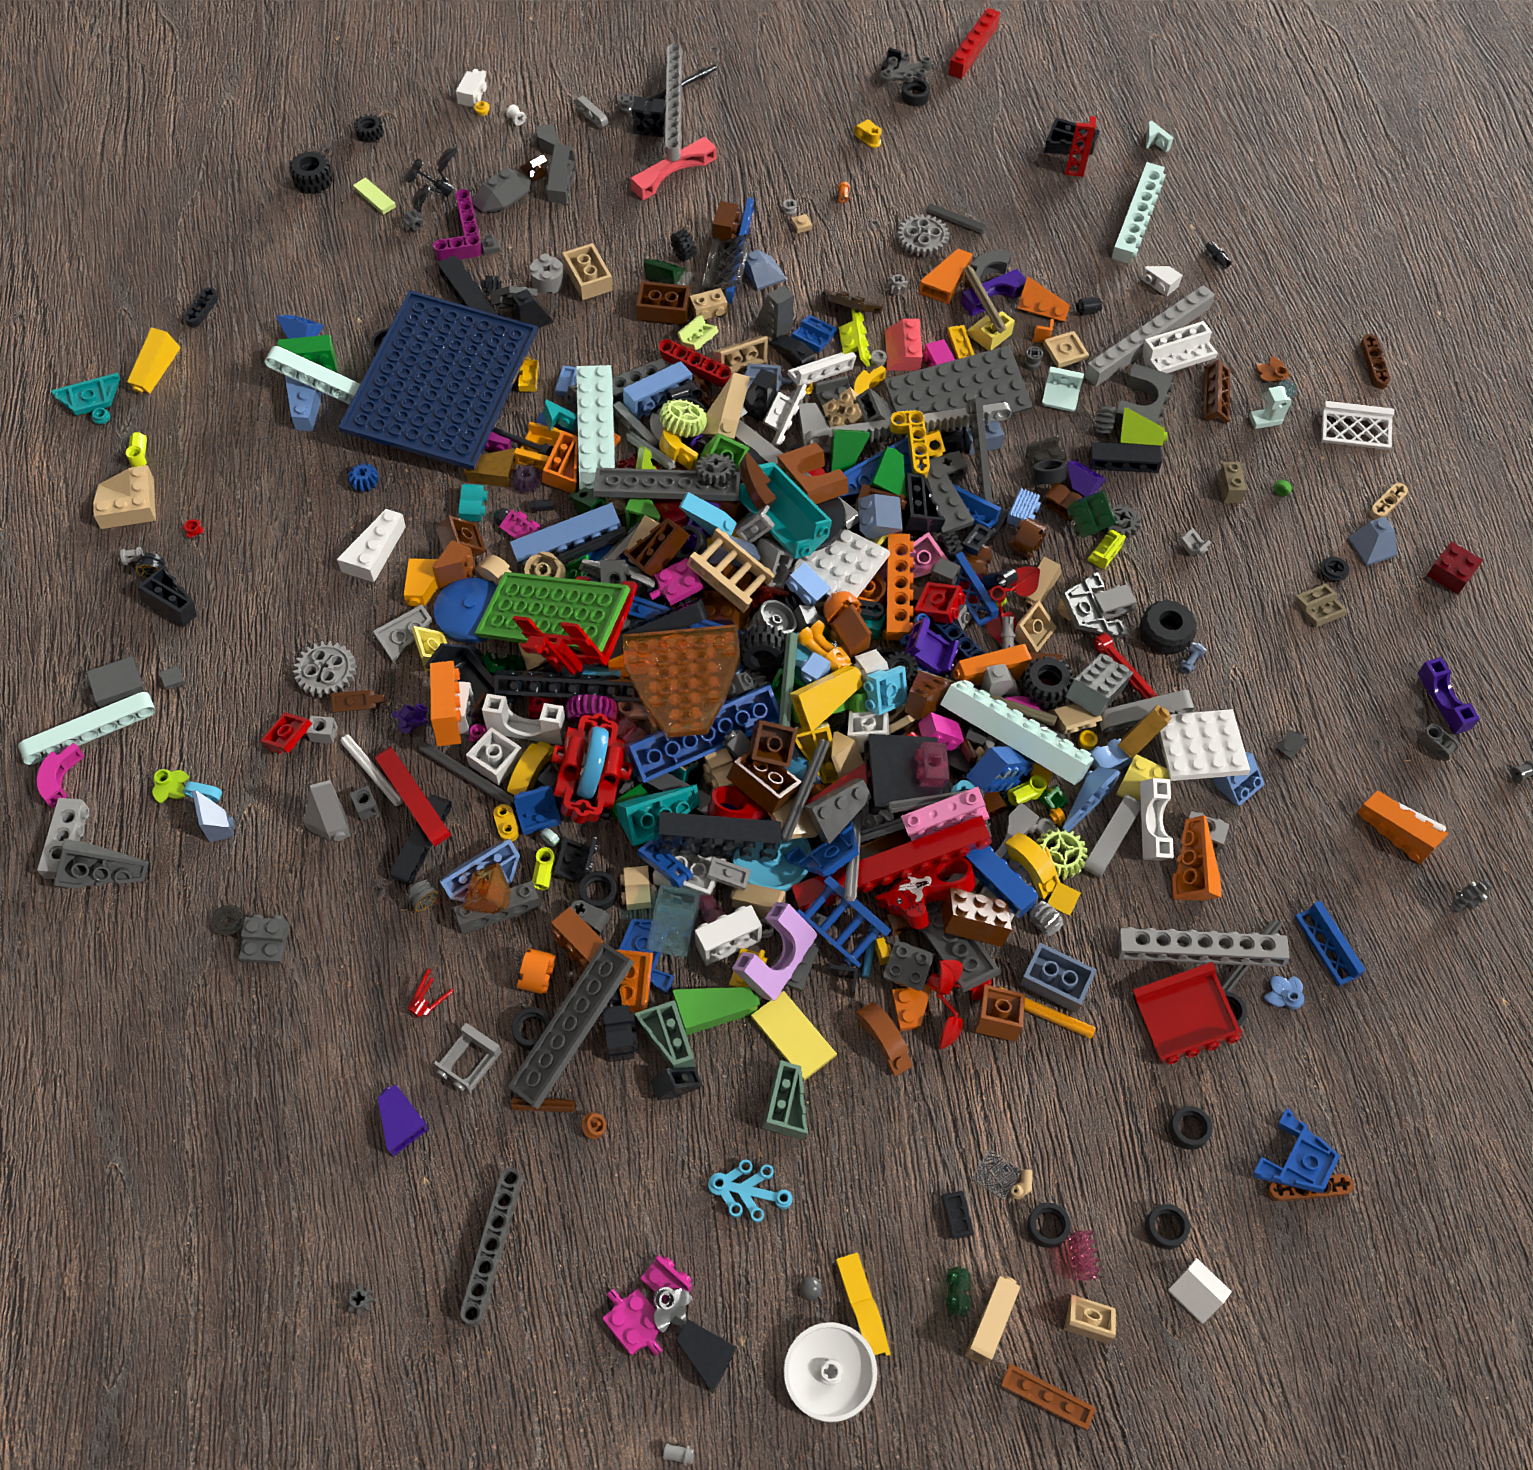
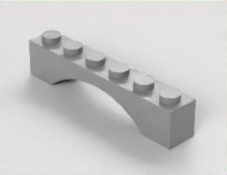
M1020 803L1009 814L1006 822L1005 839L995 852L999 858H1003L1006 861L1010 859L1005 842L1018 832L1026 836L1029 833L1032 835L1039 826L1037 824L1039 816L1023 803ZM954 873L946 882L960 880L965 874ZM976 877V884L971 892L974 894L977 893L976 890L979 886H981L982 888L984 887V885Z

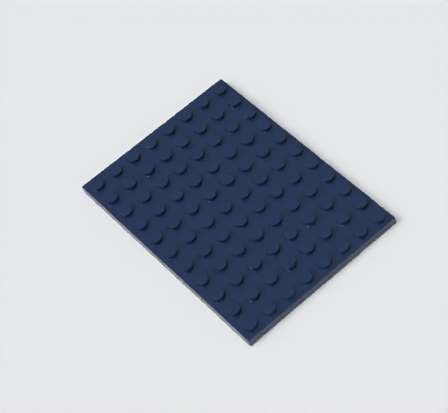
M409 290L338 427L339 432L475 470L538 332V326Z

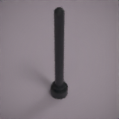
M496 427L492 431L499 436L510 439V441L536 450L542 455L550 456L554 448L547 443L540 445Z

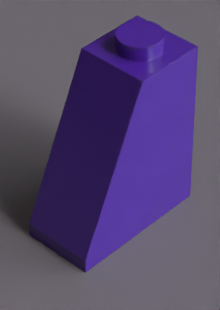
M396 1084L392 1087H387L381 1092V1096L378 1097L385 1141L388 1151L394 1157L429 1130V1128Z

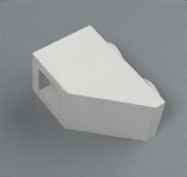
M1146 266L1141 280L1167 297L1179 287L1182 274L1170 266Z

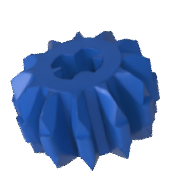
M364 462L362 465L356 464V468L351 467L348 479L350 486L354 487L355 491L361 490L363 493L365 490L371 491V487L376 488V483L379 482L376 468H373L371 464L366 465Z

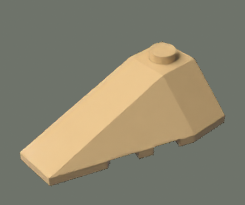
M738 373L732 374L706 413L707 423L703 432L700 433L702 436L713 438L717 433H720L734 440L750 381L749 376Z

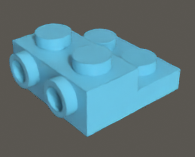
M897 666L888 671L878 670L866 675L864 689L867 692L868 700L865 701V705L869 712L881 715L907 704L905 667Z

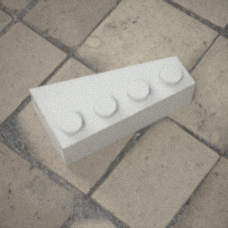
M385 509L337 559L341 572L375 582L406 527L403 515Z

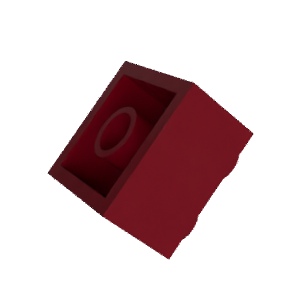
M1451 541L1426 576L1459 595L1479 568L1483 559Z

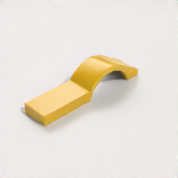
M858 1252L836 1259L861 1335L870 1345L874 1356L881 1353L889 1356L890 1350L883 1323L871 1295Z

